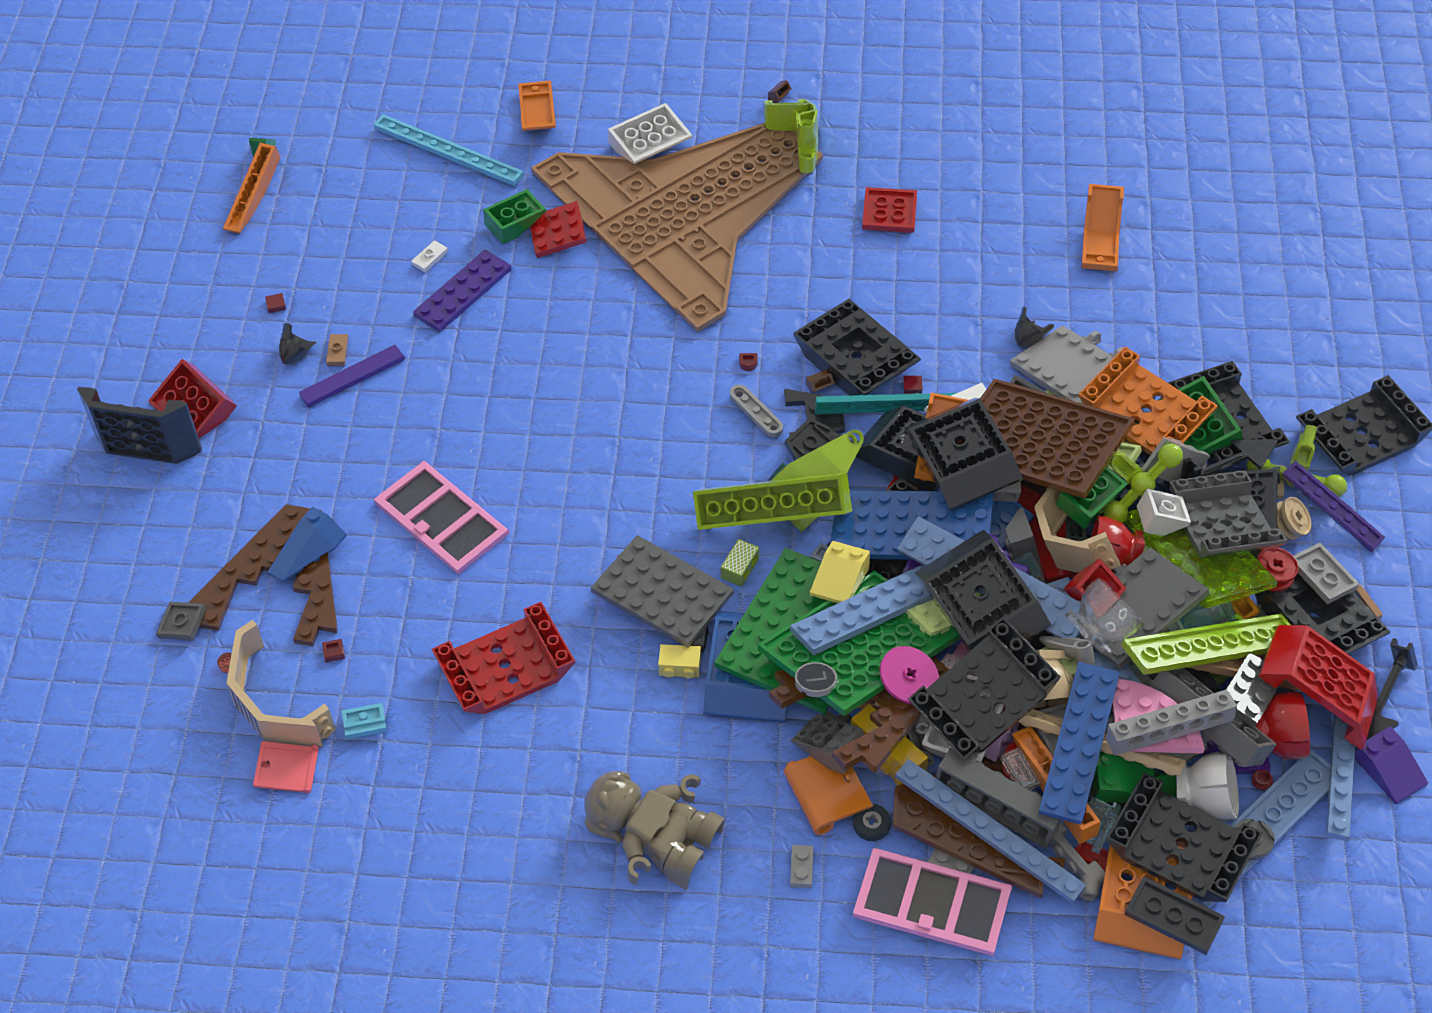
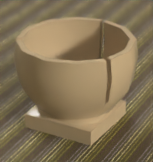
M1037 650L1061 678L1048 696L1033 709L1047 707L1046 700H1048L1049 707L1068 702L1074 680L1071 673L1059 663V660L1066 659L1065 651Z

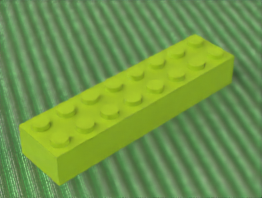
M847 472L693 491L698 530L841 515L852 512Z

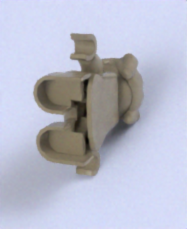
M610 771L602 774L593 782L584 799V810L586 812L585 826L591 833L614 839L619 843L622 842L623 850L629 861L627 878L634 885L638 884L639 874L634 871L635 869L642 868L645 872H650L651 870L650 862L643 858V853H645L661 873L667 876L669 881L687 890L691 873L699 859L703 860L705 854L704 851L693 846L694 842L696 841L698 844L709 849L716 831L722 834L725 818L715 812L697 811L695 807L689 804L676 803V801L680 800V797L686 802H694V792L686 789L688 787L697 788L700 786L701 779L694 774L685 776L680 786L677 784L661 785L655 790H649L644 798L641 799V788L631 781L628 773ZM626 827L623 839V835L619 831Z

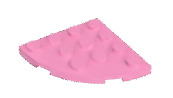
M1119 679L1112 703L1113 722L1173 706L1177 703L1152 687L1134 681ZM1197 731L1129 752L1203 753L1205 748L1201 734Z

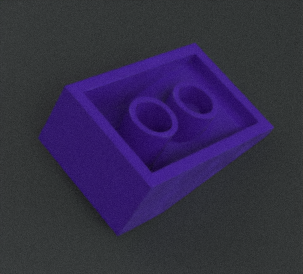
M1391 726L1366 740L1362 750L1357 748L1354 755L1356 762L1395 804L1428 785L1426 777L1407 744Z

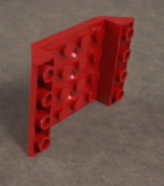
M542 602L523 609V619L454 648L451 642L448 641L432 648V652L464 712L487 714L559 682L575 664V659ZM494 648L502 649L500 653L492 652ZM502 663L510 664L508 668L500 667ZM511 678L519 679L518 682L513 684L508 682Z
M1278 625L1275 628L1259 677L1274 688H1277L1285 679L1288 680L1293 686L1299 688L1310 698L1324 706L1325 709L1331 711L1341 718L1343 722L1347 723L1348 726L1344 738L1362 750L1365 746L1378 700L1375 673L1308 625Z

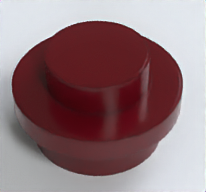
M1262 769L1253 773L1251 782L1255 788L1267 790L1272 786L1273 778L1267 770Z

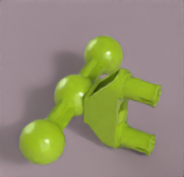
M1312 425L1305 426L1304 433L1300 434L1299 441L1292 451L1290 465L1296 460L1308 471L1315 451V444L1313 442L1317 427ZM1267 459L1262 468L1278 467V465L1271 464L1270 460ZM1248 460L1247 469L1258 468ZM1280 466V478L1285 479L1281 475L1287 469L1286 467ZM1337 474L1329 475L1326 478L1313 475L1338 497H1342L1346 493L1347 482L1344 477ZM1285 479L1286 483H1287L1289 486L1295 488L1290 482H1288V481Z
M1173 443L1162 446L1158 452L1159 461L1148 472H1144L1139 465L1124 453L1116 451L1110 460V465L1131 485V490L1120 501H1113L1103 511V516L1122 523L1125 522L1128 517L1127 508L1139 496L1142 497L1146 489H1155V479L1166 468H1174L1180 465L1183 460V452L1180 446Z

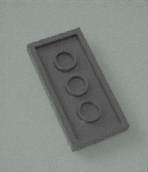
M1249 653L1226 690L1229 691L1237 705L1235 716L1254 728L1278 687L1274 688L1259 677L1264 661Z

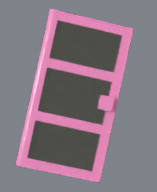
M425 461L374 499V503L458 575L504 539L510 532Z
M873 848L853 911V917L994 956L1012 885Z

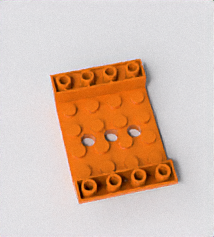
M1125 346L1078 394L1083 404L1137 420L1139 424L1132 427L1125 439L1134 445L1141 446V449L1150 455L1163 437L1176 439L1184 444L1217 409L1218 405L1204 396H1201L1197 401L1190 398L1139 365L1140 355ZM1160 396L1163 399L1156 401L1153 397ZM1149 408L1151 412L1144 413L1141 409Z
M1176 842L1178 848H1187L1184 842ZM1110 845L1093 940L1181 960L1184 944L1124 915L1143 876L1165 886L1166 882L1123 861ZM1173 858L1166 859L1167 863L1172 866L1178 864ZM1127 873L1130 874L1133 879L1131 881H1125L1124 879H1122L1121 875ZM1177 888L1173 890L1192 900L1191 895Z

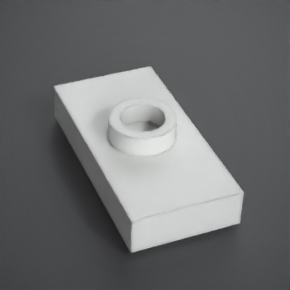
M434 240L411 261L412 266L426 273L448 253V248Z

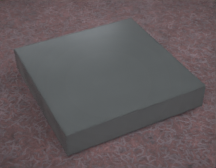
M169 602L156 636L162 639L194 641L207 607L205 604Z

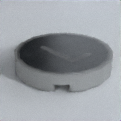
M812 662L804 664L795 673L797 689L800 692H806V695L811 697L828 695L833 688L835 689L837 684V674L834 669L823 663Z

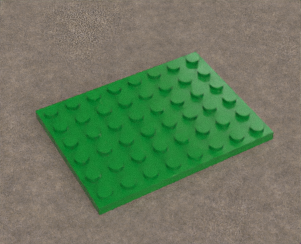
M785 547L715 660L714 667L769 691L781 686L775 679V672L783 669L759 652L758 644L827 601L810 595V590L821 562ZM807 696L797 701V703L824 715L830 707L829 704L819 697Z
M873 571L863 578L853 596L888 580L876 571ZM827 600L758 644V651L793 678H795L797 670L804 664L817 662L829 665L837 674V684L830 694L819 698L845 716L885 689L880 678L879 669L883 657L891 649L900 646L913 647L925 653L929 658H932L960 638L952 626L949 628V631L942 634L941 631L932 636L926 631L923 633L919 629L920 626L914 624L912 618L909 619L908 614L905 612L813 655L790 632V625L838 604Z

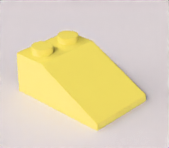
M832 541L824 554L810 590V595L835 603H840L853 597L869 570L870 551Z

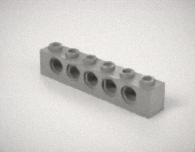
M1224 690L1108 724L1106 740L1114 756L1234 721L1237 705L1229 691Z

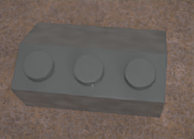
M1020 508L1006 527L1007 537L1004 540L1007 549H1010L1007 550L1010 560L1014 561L1013 563L1027 565L1029 567V575L1034 576L1042 573L1040 568L1041 561L1023 508Z

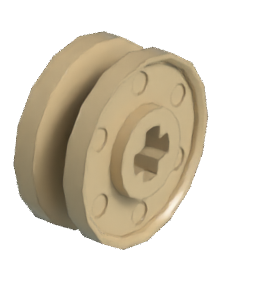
M1289 497L1283 500V502H1278L1277 529L1280 528L1288 541H1293L1299 536L1302 537L1311 530L1309 512L1305 505L1296 497Z

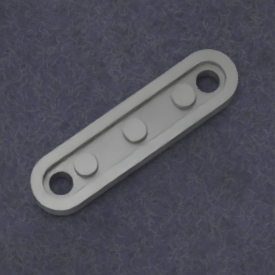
M735 385L730 389V399L768 437L776 438L782 434V422L746 386Z

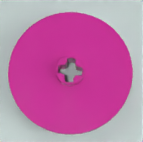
M900 646L893 648L887 652L880 663V678L885 689L894 698L907 704H911L908 698L924 685L928 688L939 678L938 670L933 661L925 653L913 647Z

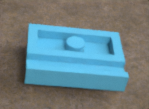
M382 703L342 710L346 740L387 732Z

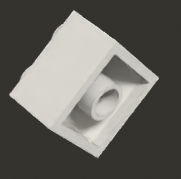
M1146 489L1137 505L1144 531L1149 534L1164 536L1191 524L1182 496Z

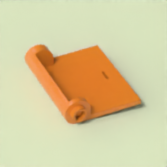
M809 756L799 761L789 762L783 770L815 835L826 834L832 830L834 822L873 807L853 767H850L842 774L828 769Z

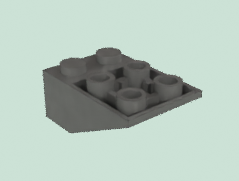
M816 714L791 739V742L828 769L844 774L848 769L844 770L832 758V751L863 736L864 733L862 728Z

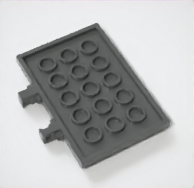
M1149 548L1128 566L1123 564L1111 570L1127 589L1102 617L1092 613L1078 637L1090 640L1096 652L1121 669L1132 660L1121 646L1124 639L1164 633L1210 594L1209 589L1155 550ZM1128 610L1131 613V617L1125 621L1120 620L1118 617L1119 612ZM1124 612L1121 614V617L1127 618L1129 614ZM1107 622H1112L1116 626L1115 630L1111 633L1103 630V626ZM1107 625L1105 629L1112 630L1113 625Z

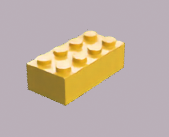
M868 704L851 718V725L862 728L864 735L879 728L870 720V713L875 711V709ZM904 737L880 767V770L885 775L893 778L896 785H901L904 783L895 778V775L907 759L927 772L928 757L910 740Z

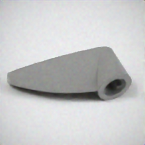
M1041 636L1039 638V641L1051 650H1064L1065 656L1076 660L1077 665L1078 662L1090 665L1095 663L1092 642L1090 640L1056 636Z

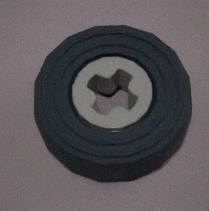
M873 804V807L854 815L853 827L860 838L867 841H877L888 834L891 827V818L884 807ZM871 818L876 822L873 825H869Z

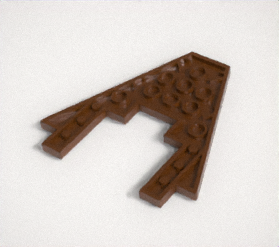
M285 504L189 601V603L205 604L207 607L200 628L220 630L238 583L257 586L262 571L270 569L297 524L310 508ZM328 552L320 556V560L315 563L312 561L304 566L301 572L296 574L297 577L293 585L294 592L310 595L293 638L295 644L314 646L319 630L338 632Z
M935 656L930 658L938 670L939 678L949 670ZM780 670L775 672V679L781 686L769 691V698L781 709L808 696L806 692H800L797 689L795 678L786 671ZM884 689L872 697L882 706L870 713V720L879 728L832 751V758L844 770L862 761L874 773L877 772L922 716L921 713L912 704L897 700Z
M1003 756L996 762L990 759L982 761L985 767L998 771L1004 776L1001 769ZM905 784L895 786L892 828L1025 892L1042 898L1043 882ZM1048 857L1065 869V858Z

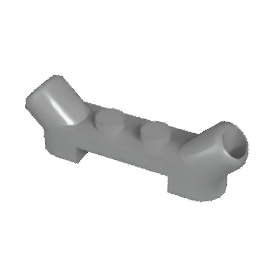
M1061 822L1057 833L1049 845L1052 847L1056 857L1065 858V864L1069 872L1075 874L1080 881L1086 884L1079 896L1083 900L1093 901L1099 896V887L1103 885L1105 872L1096 861L1089 865L1065 839L1067 828Z

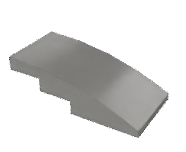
M1163 437L1142 467V470L1148 472L1159 461L1158 452L1161 447L1170 443L1180 446L1183 452V460L1190 457L1201 468L1210 455L1205 451L1195 449L1191 445H1185L1179 440ZM1183 460L1180 465L1174 468H1166L1158 478L1168 482L1180 479Z

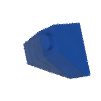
M312 506L297 524L268 570V574L282 582L287 581L301 572L304 566L312 561L315 563L320 560L319 557L326 552L334 551L345 539L346 533L328 514Z

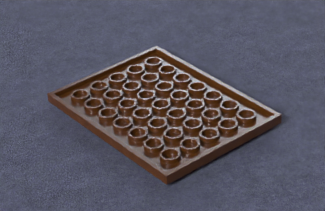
M993 379L980 397L1011 449L1023 480L1084 499L1134 426V418L998 379ZM960 440L957 441L956 444L961 445L965 441Z

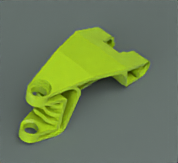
M797 99V102L773 103L772 100H765V127L769 130L795 131L798 142L799 171L802 173L813 172L818 158V110L816 105L806 99Z
M856 429L851 430L789 463L771 481L848 472L863 443L864 436L862 432ZM852 433H856L859 435L860 440L858 443L857 438ZM817 517L790 521L802 532Z

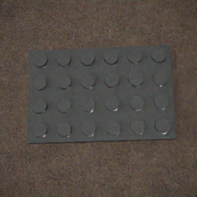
M638 535L591 586V592L687 648L690 647L734 594L733 588Z

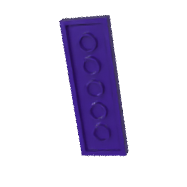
M483 250L413 311L414 317L440 333L512 270L511 265L489 251Z

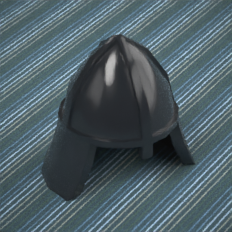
M1023 306L1015 327L1017 345L1019 347H1027L1037 343L1045 334L1054 329V324L1050 323L1044 328L1036 325V321H1031L1026 316L1027 308Z
M284 323L279 344V355L282 363L293 364L297 362L317 342L307 341L292 333V325Z

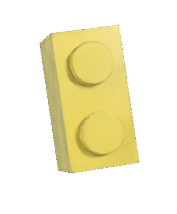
M660 644L659 676L699 678L701 646H690L687 648L682 645Z

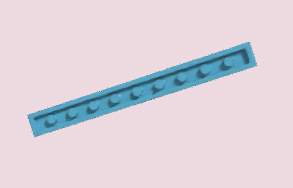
M384 114L373 124L374 129L514 187L524 176L522 170Z

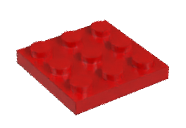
M866 187L862 230L914 233L917 190Z
M578 201L547 210L530 226L537 258L587 243Z

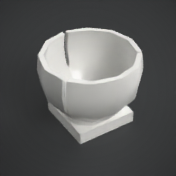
M1214 752L1202 756L1192 766H1188L1185 761L1181 775H1177V799L1220 821L1237 819L1239 795L1232 756L1224 752Z

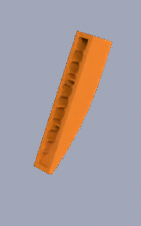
M264 143L259 144L223 230L240 234L256 211L281 158L276 146Z
M1026 727L1013 733L1012 737L1044 793L1053 756L1032 727ZM1088 804L1086 805L1082 825L1062 820L1079 844L1098 836L1101 821Z

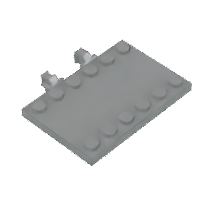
M1062 325L1012 358L1010 366L1056 396L1083 404L1078 394L1124 347L1116 349L1114 354L1111 352L1108 354L1096 346L1101 342V333L1095 330L1089 333L1088 337L1083 336L1082 338Z

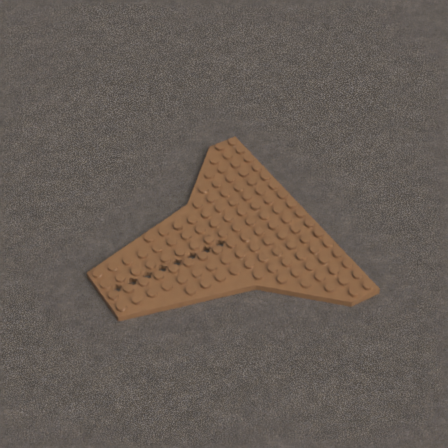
M765 123L655 159H644L635 164L624 157L558 152L531 167V172L564 204L578 201L582 221L697 332L726 315L738 240L808 174L799 171L796 132L769 130L765 127ZM818 151L816 166L823 160V154Z

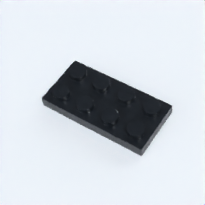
M1144 876L1124 915L1204 955H1207L1225 919L1224 915Z

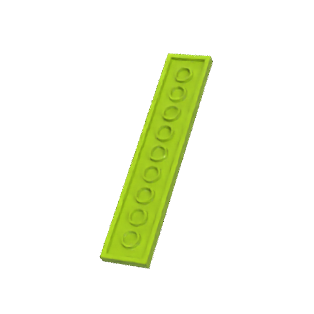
M1282 614L1124 639L1121 646L1143 675L1244 658L1249 653L1253 655L1267 654L1275 628L1278 625L1291 624Z

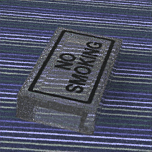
M1019 747L1000 757L1013 781L1020 783L1029 791L1040 786L1041 782Z

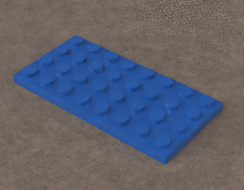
M850 491L852 512L834 515L830 544L832 541L868 550L870 551L869 559L913 560L898 552L897 548L918 516L964 541L982 530H985L990 535L994 493L950 511L940 492Z

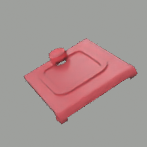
M261 741L253 787L311 793L319 746Z

